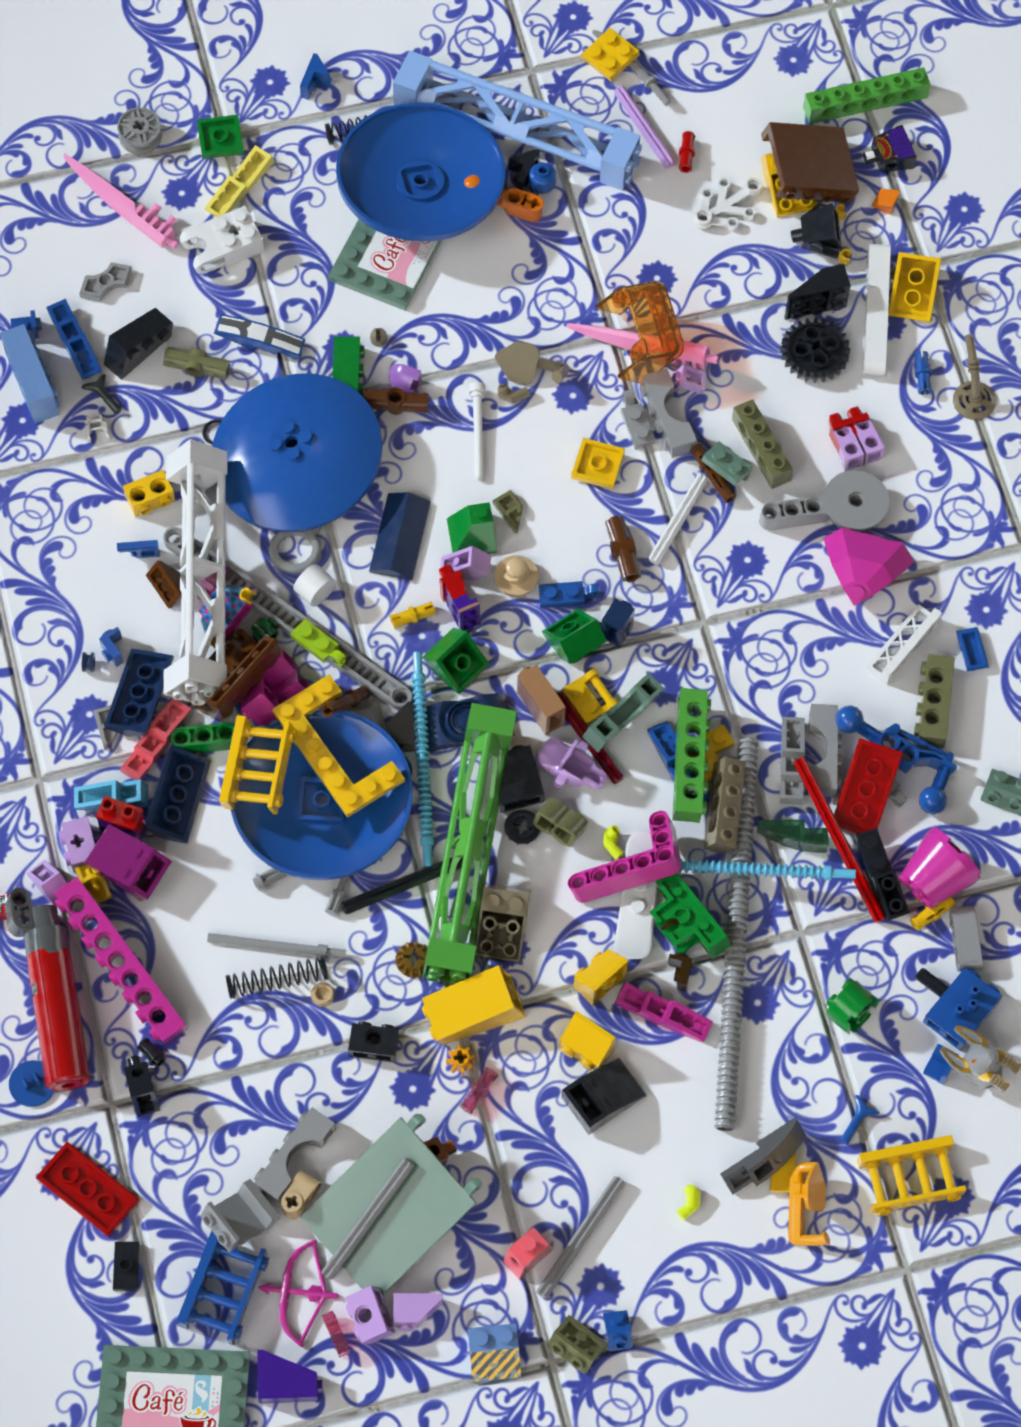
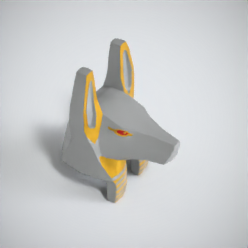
M957 1025L954 1031L970 1045V1048L962 1058L942 1047L939 1052L951 1068L957 1073L969 1077L980 1089L994 1086L1004 1093L1010 1084L1002 1078V1067L1017 1074L1021 1065L1010 1057L1009 1054L993 1047L976 1031Z

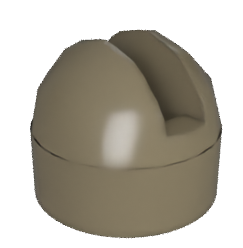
M374 328L370 334L371 343L378 347L385 345L387 342L386 331L383 328ZM379 333L381 339L376 340V334Z

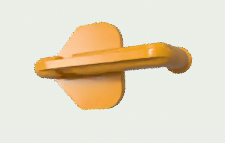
M818 1162L799 1164L790 1178L788 1237L793 1245H830L829 1235L825 1231L819 1235H804L805 1206L807 1210L822 1212L826 1204V1184ZM804 1173H808L804 1184Z

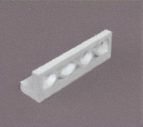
M918 604L870 661L865 670L887 685L939 623L942 612L936 608L929 612ZM918 613L926 617L922 624L915 625L914 617ZM913 630V634L908 640H902L901 633L903 631ZM890 646H900V650L895 656H889L888 649ZM877 662H887V666L882 670V673L873 667Z

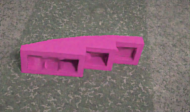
M627 982L623 983L614 1003L639 1017L702 1043L705 1041L713 1023L712 1020L674 1000L669 1002L650 991L644 992Z

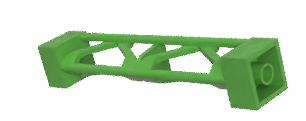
M476 703L471 704L422 974L423 977H427V980L432 982L445 980L450 981V984L453 985L471 977L483 887L486 884L505 765L517 713L514 710ZM470 744H471V745H473V749H472L471 756H470V760H469L468 767H467V770H466L467 759H468V754H469V748H470ZM500 750H502L501 759H500V765H499V771H498L499 754H500ZM481 754L471 816L467 818L466 793L475 760ZM491 756L493 767L490 794L484 818L481 820L479 818ZM459 813V832L461 835H458L453 841ZM489 818H490L489 829H488L487 840H486V846H485L484 840H483L482 838L485 836V833H486V830H487V826H488V822H489ZM452 849H455L454 855H453V858H452V862H451V866H450V869H449V873H448V867H449V861H450V856H451V850H452ZM482 854H484L483 863H482V869H481V875H480L481 859H482ZM463 857L452 923H449L447 920L448 895L457 863ZM473 859L475 871L472 898L466 922L464 925H461ZM441 917L440 936L442 939H436L439 918ZM472 923L469 944H464L467 941L470 926Z

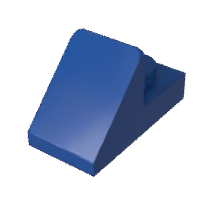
M313 53L300 84L301 98L309 100L311 93H315L317 84L331 87L330 74L316 53Z

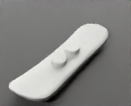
M648 831L635 832L629 837L626 844L625 857L653 849L651 833ZM655 881L622 891L614 946L616 952L624 958L643 959L649 955L652 949L654 919L650 911L655 908L657 894Z

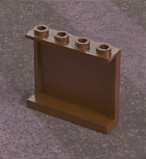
M769 122L761 133L762 141H770L781 186L775 195L776 198L850 203L859 192L843 127Z

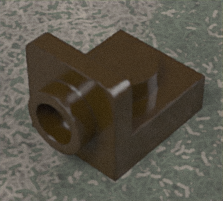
M683 953L669 954L668 965L676 967L673 981L677 982V990L686 992L692 958H688V955Z

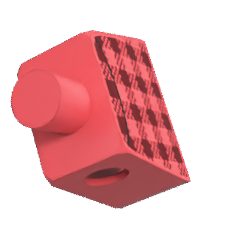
M533 1227L507 1250L503 1262L520 1280L545 1258L553 1248Z

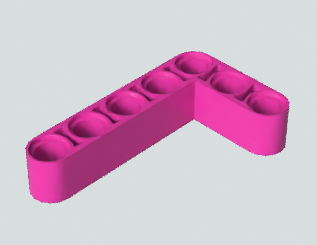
M656 811L649 818L653 849L575 873L568 879V887L578 902L585 903L674 875L680 870L681 859L676 829L665 811Z

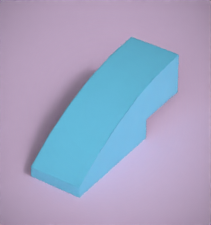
M141 779L122 783L112 780L74 787L75 810L98 811L104 796L139 808L148 807V785Z

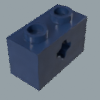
M615 598L602 619L601 629L607 642L619 648L633 628L635 608L627 601H620Z

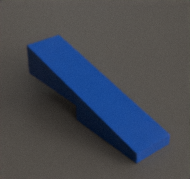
M665 721L647 729V733L674 782L676 734L668 721ZM688 773V774H687V776H689V777H691V778H695V777H696V776H695L694 774H692V773ZM708 790L707 794H703V801L709 802ZM686 794L688 798H695L692 794Z

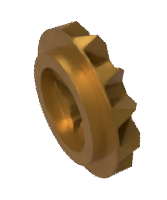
M415 941L411 943L406 942L405 945L399 947L395 956V963L403 975L411 978L422 976L427 952L426 945ZM416 951L417 958L421 960H417L414 967H412L411 960L407 958L412 957V954Z

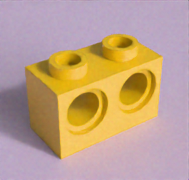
M164 470L123 486L125 497L135 517L147 515L151 510L166 507L175 501L173 489L169 481L166 480ZM159 489H163V490H164V491L161 492V493H156V491L159 490ZM139 497L144 498L142 501H135Z

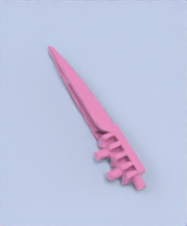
M64 153L63 157L71 168L120 216L160 247L166 248L169 245L176 249L179 246V242L174 239L177 233L171 228L177 221L174 216L170 215L165 222L161 221L156 215L162 207L157 203L150 210H147L141 204L139 206L135 205V202L114 186Z
M574 323L566 324L573 331L618 347L648 354V357L657 359L662 357V360L666 361L669 356L674 366L677 367L681 366V364L687 365L689 361L692 362L693 368L705 370L708 362L717 364L719 356L710 354L708 346L664 335L655 337L608 327Z

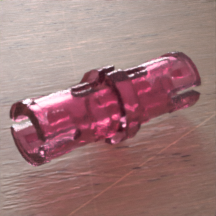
M486 1067L476 1084L473 1083L470 1086L471 1091L459 1105L460 1108L472 1114L482 1098L487 1097V1091L496 1078L499 1077L498 1074Z

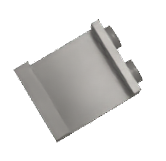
M249 1179L242 1184L236 1194L215 1206L211 1201L207 1203L200 1216L205 1225L216 1235L219 1243L228 1252H231L272 1228L280 1215L254 1182Z

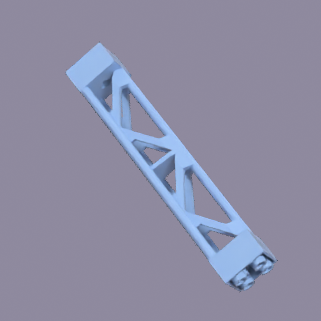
M409 51L393 81L394 105L405 103H431L443 106L465 103L477 104L491 122L468 113L465 114L475 119L487 130L600 171V183L621 191L624 190L626 184L631 183L633 178L632 171L634 167L638 168L641 161L639 154L642 144H640L641 135L590 119L433 61L432 58L413 51ZM433 70L456 78L458 81L449 85L433 80ZM475 88L481 97L467 93L463 90ZM492 92L518 101L516 110L495 103L491 97ZM443 94H450L452 96H455L450 98L437 99L438 96ZM526 105L548 112L550 115L541 119L527 115ZM505 115L512 117L510 123ZM567 122L573 131L559 127L555 124ZM586 126L611 135L612 138L609 144L589 138L583 131L584 127ZM538 127L547 130L539 132H529V130ZM566 137L582 156L538 139ZM597 149L604 151L603 156L600 155Z

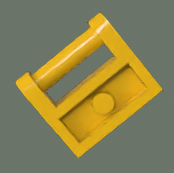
M591 669L584 676L562 688V692L587 726L595 722L619 702L616 698L612 697L602 683L596 669ZM591 682L606 702V705L601 707L586 686Z

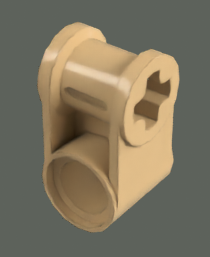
M300 1170L281 1199L284 1215L289 1219L299 1218L310 1201L318 1193L321 1182ZM295 1202H296V1204H297V1207H295V1206H292L291 1208L288 1207V1204L293 1205Z

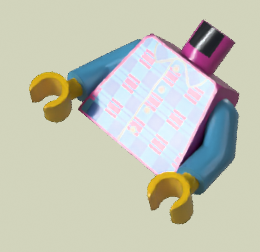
M217 587L212 593L205 588L211 599L217 598ZM225 587V639L232 631H236L253 608L250 597L257 593L249 588ZM197 595V599H199L203 603L201 598ZM203 604L199 609V613L202 615L201 623L206 634L212 615ZM216 636L213 637L210 644L214 649L216 648Z

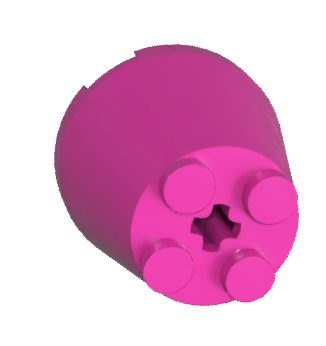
M932 827L925 834L903 872L898 877L906 887L910 886L912 889L910 891L911 895L917 901H922L930 910L975 884L981 878L980 870L969 856L954 843L950 842L951 838L936 827Z

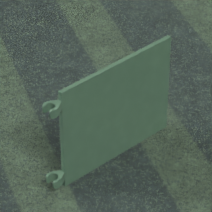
M415 1114L408 1123L400 1117L300 1216L323 1245L334 1255L402 1159L407 1158L412 1161L414 1168L342 1266L361 1289L368 1286L379 1287L382 1296L477 1204L471 1195L483 1185L479 1178H472L463 1188L414 1131L426 1122V1118L422 1114Z

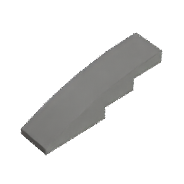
M782 717L780 804L803 805V781L794 765V761L805 756V718Z

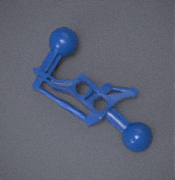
M853 705L844 706L837 711L835 721L837 727L842 732L847 734L857 732L870 742L885 746L883 741H887L891 744V749L908 755L911 761L905 760L902 756L898 767L905 774L913 767L928 766L937 770L932 785L920 793L919 805L927 814L935 815L944 811L947 806V796L944 789L949 776L957 769V765L952 763L954 758L952 752L947 753L928 744L927 741L900 729L899 724H893L881 733L866 723L862 711ZM905 739H907V740H909V741H911V742H913V743H915V744H918V745H920V746H922V747H926V748H928V749H930V750H932V751L918 749L917 747H915L914 745H912L911 743H909V742L906 741Z

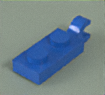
M583 581L539 584L540 608L584 605V599L599 598V584H589L586 587H583Z

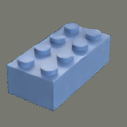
M22 324L0 332L5 354L34 424L58 416L57 407L60 406L58 394L54 383H51L48 369L43 364L41 352L35 345L36 342L32 331L27 332L25 325Z

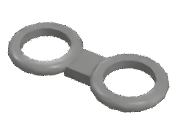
M322 527L302 532H277L269 546V555L273 564L281 571L290 574L303 573L308 567L316 564L321 554V543L317 535ZM290 536H301L310 542L312 552L310 557L302 563H287L278 554L280 543Z

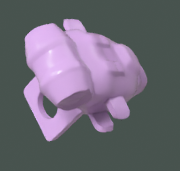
M549 738L543 743L542 749L536 754L535 763L540 770L549 772L552 776L557 777L554 786L561 789L565 782L575 787L588 786L594 790H599L604 786L607 774L604 770L599 769L594 759L586 753L588 747L586 742L580 741L578 744L579 740L576 739L572 746H569L559 739Z

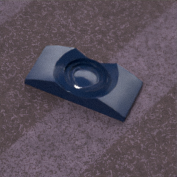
M506 693L479 694L465 700L442 701L426 706L427 712L425 714L428 717L425 720L428 723L425 726L428 727L426 732L429 734L426 737L429 740L426 743L429 745L427 750L432 752L463 746L471 704L476 703L509 710Z

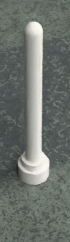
M473 382L469 384L468 389L469 395L473 399L475 478L482 480L484 477L482 399L486 394V385L482 382Z

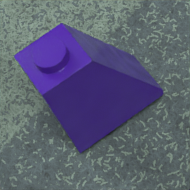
M257 1350L259 1404L318 1402V1394H323V1380L318 1379L317 1372L265 1350Z

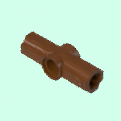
M397 387L391 388L388 391L364 389L363 398L375 410H388L389 413L394 415L401 414L402 412L427 413L428 393L404 392Z
M613 516L605 521L610 538L611 554L614 561H617L623 582H634L641 577V571L636 559L634 540L629 536L624 517Z

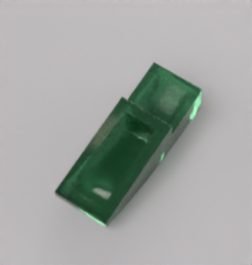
M804 819L758 820L757 833L773 842L796 850L827 853L829 846L827 828H805Z

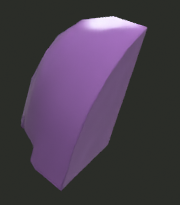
M394 364L389 371V381L393 388L397 387L404 392L416 393L422 382V375L420 370L404 364Z

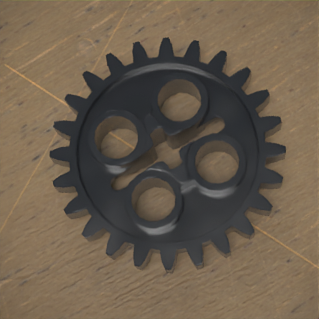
M817 317L814 318V322H810L806 318L805 324L798 321L797 327L791 325L790 331L785 332V338H782L781 360H786L784 366H791V374L798 372V379L802 375L805 376V382L809 378H813V382L816 383L817 378H820L824 383L826 376L833 380L834 373L840 375L841 369L845 370L846 363L849 362L850 341L845 340L846 333L840 334L841 327L834 329V322L827 325L826 319L818 323Z

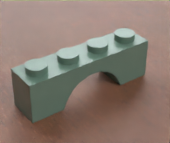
M650 673L646 674L613 708L599 717L582 737L599 752L656 700L665 688Z

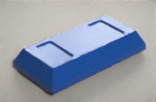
M978 627L956 631L967 672L989 668Z

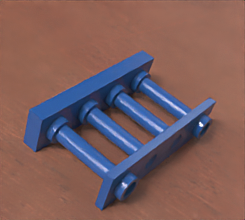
M211 1230L176 1321L178 1327L188 1330L189 1324H194L195 1322L227 1333V1342L230 1345L234 1344L235 1339L239 1340L244 1328L241 1323L261 1271H266L270 1258L267 1257L266 1249L261 1248L258 1256L238 1249L228 1252L219 1243L216 1235ZM222 1254L254 1265L250 1279L216 1268V1265L213 1264L216 1255L220 1256ZM215 1277L246 1288L241 1302L208 1291L207 1287H204L207 1278ZM204 1299L237 1311L232 1325L198 1313V1310H196L198 1301H203Z

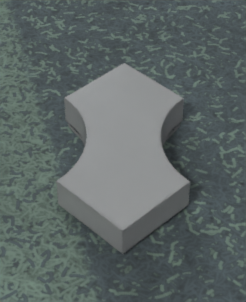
M111 262L104 272L94 276L86 275L79 293L80 298L101 302L103 296L110 290L127 288L132 273V266Z

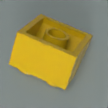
M609 949L603 954L601 952L596 954L591 960L592 964L586 969L582 967L574 975L573 987L592 1006L626 977L628 960Z
M576 1011L560 1039L559 1047L569 1058L575 1057L581 1061L580 1064L586 1070L592 1071L603 1066L614 1052L616 1037Z

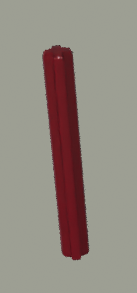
M558 692L557 695L566 707L565 718L580 739L588 744V750L612 783L617 784L621 782L624 777L622 772L604 748L597 752L582 737L589 727L565 694Z

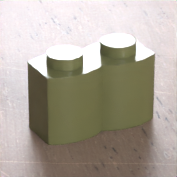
M551 797L540 808L533 821V824L540 831L552 835L559 843L571 847L582 835L588 823V820L582 814L570 810L563 802Z

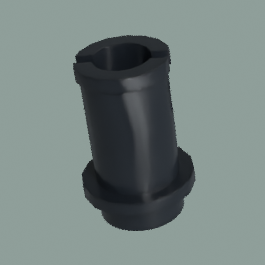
M149 1038L143 1039L137 1046V1049L150 1061V1066L158 1068L166 1061L165 1053L159 1051Z

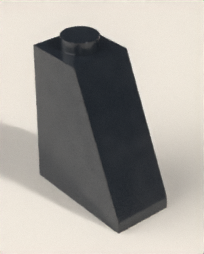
M514 746L511 750H508L499 800L500 813L543 803L545 793L531 746Z

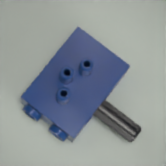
M925 968L920 969L915 976L917 981L940 997L925 1015L923 1023L959 1051L967 1042L954 1031V1028L959 1025L977 1031L1002 998L1000 991L995 986L986 984L981 980L977 972L969 971L967 968L962 970L949 987Z

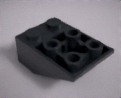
M844 264L822 268L790 293L787 297L784 319L795 320L802 316L819 315L826 311H839L847 307L851 284Z
M617 1058L581 1076L562 1089L561 1098L587 1134L590 1135L647 1095L621 1059Z

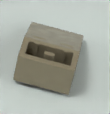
M492 884L484 885L475 944V956L520 962L531 890Z

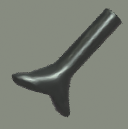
M106 374L101 375L96 382L82 385V389L97 393L114 414H118L121 411L120 406L104 388Z

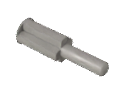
M349 876L342 877L337 889H333L325 909L327 914L338 916L341 902H343L345 896L343 890Z

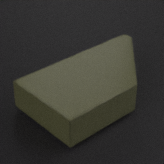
M509 490L494 499L493 505L516 534L519 529L523 505L514 493Z

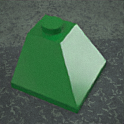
M490 502L468 505L447 518L452 553L470 546H474L488 554L497 553Z

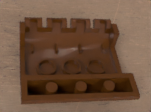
M238 628L236 632L232 631L225 639V646H227V649H225L227 679L204 705L198 706L193 705L192 702L188 703L208 716L220 720L229 717L233 712V708L238 702L246 698L248 691L253 685L259 683L262 675L276 664L277 658L281 655L276 639L264 636L258 643L243 629ZM216 650L208 659L216 661Z

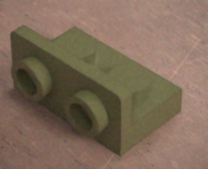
M570 1315L553 1332L547 1344L555 1354L560 1355L583 1374H587L592 1364L608 1345Z

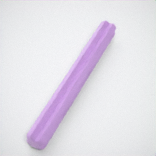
M624 86L616 88L615 96L665 168L672 167L674 165V158Z

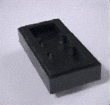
M115 1242L113 1291H138L139 1242Z

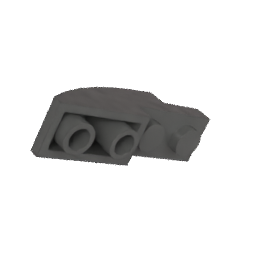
M796 1117L756 1142L759 1149L720 1173L732 1195L752 1182L756 1187L759 1186L793 1156L806 1137Z

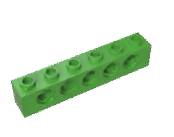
M923 67L805 93L803 109L809 124L926 99L928 98L930 81Z
M680 689L677 712L672 820L700 823L701 816L706 815L707 801H703V794H707L708 781L704 780V773H708L709 760H705V753L709 752L710 740L706 739V733L710 731L711 722L710 719H707V712L711 711V699H708V690ZM694 712L699 716H692L690 713ZM689 733H696L698 736L693 737ZM688 753H694L697 757H691ZM688 773H692V774H694L696 777H695V778H691V777L687 776V774H688ZM686 794H692L695 798H688Z

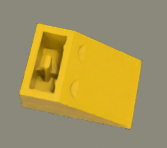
M773 153L760 157L764 178L777 217L809 211L817 205L816 200L805 201L802 199L787 200L785 198H776L775 195L781 186Z

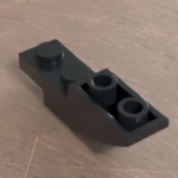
M874 828L856 834L854 838L862 857L860 858L862 866L887 920L910 914L896 872L891 868L878 829Z

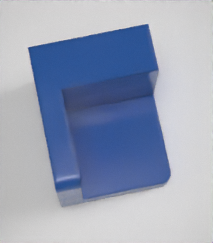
M937 1044L923 1074L943 1085L952 1068L939 1052L944 1046Z

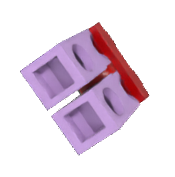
M856 406L847 411V419L843 420L840 413L829 416V436L838 451L844 471L862 466L863 462L868 464L883 459L885 447L872 422L869 420L867 412L862 413L859 407Z

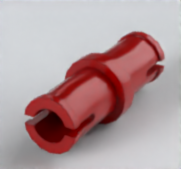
M686 131L682 134V146L679 148V170L683 173L692 171V160L696 151L694 148L696 135L691 131Z

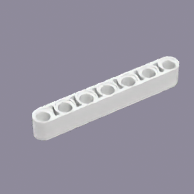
M869 244L863 374L885 375L891 245Z

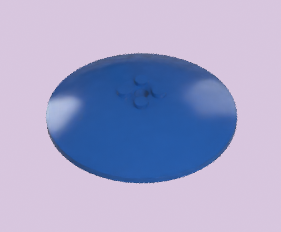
M301 373L269 380L242 396L224 416L216 431L212 446L227 451V506L240 518L256 527L275 532L291 533L322 527L350 511L365 496L375 480L381 463L383 442L381 429L374 411L360 393L335 378L319 374ZM289 441H298L296 446L292 448L287 447Z
M320 708L307 716L306 719L353 785L393 761L403 775L405 782L347 818L295 743H292L282 789L283 804L279 807L277 815L272 814L266 803L238 801L235 803L234 809L231 810L236 829L250 851L271 868L289 876L308 880H331L358 873L376 863L391 850L402 835L408 822L413 801V785L410 769L403 752L394 739L379 725L359 714L346 710L340 711L331 717H325L321 712L325 708ZM277 719L264 727L283 730L282 725ZM253 736L247 743V746L251 749L279 751L281 739ZM247 757V759H244L243 769L274 773L277 760ZM242 779V781H239L238 789L241 792L270 795L272 782ZM319 796H326L329 800L325 805H319L316 803V799Z

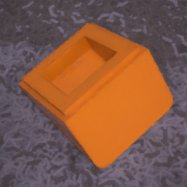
M880 189L872 207L891 214L899 200L901 191Z

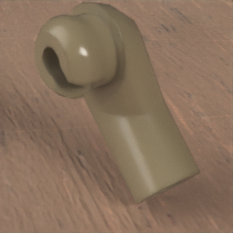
M501 384L497 389L499 398L510 403H516L530 397L527 387L512 391L507 384Z

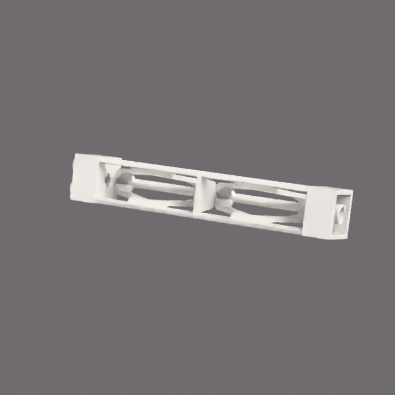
M190 439L166 457V480L181 485L182 549L180 553V590L182 603L179 660L164 669V695L171 696L175 700L192 702L193 705L199 706L204 705L227 679V664H225L227 451ZM217 482V504L212 505L204 491ZM195 502L201 503L213 521L198 557L194 556ZM216 540L217 563L207 560L213 542ZM217 572V598L211 599L202 583L198 580H202ZM198 595L212 615V619L200 649L193 655L194 596ZM214 636H216V661L205 658Z

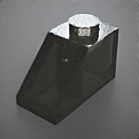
M410 701L386 724L387 733L398 744L402 752H415L413 703Z

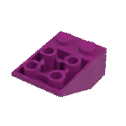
M108 824L84 863L139 901L149 899L172 861L154 848Z

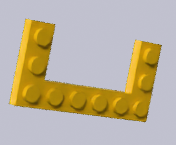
M330 674L273 708L272 712L282 727H284L285 720L291 722L296 729L295 745L348 818L404 783L405 778L393 761L353 785L306 719L307 716L320 709L322 704L342 695L341 689Z

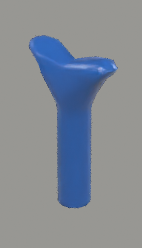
M855 1095L856 1113L840 1139L845 1145L849 1144L864 1118L880 1114L877 1109L868 1108L859 1095Z

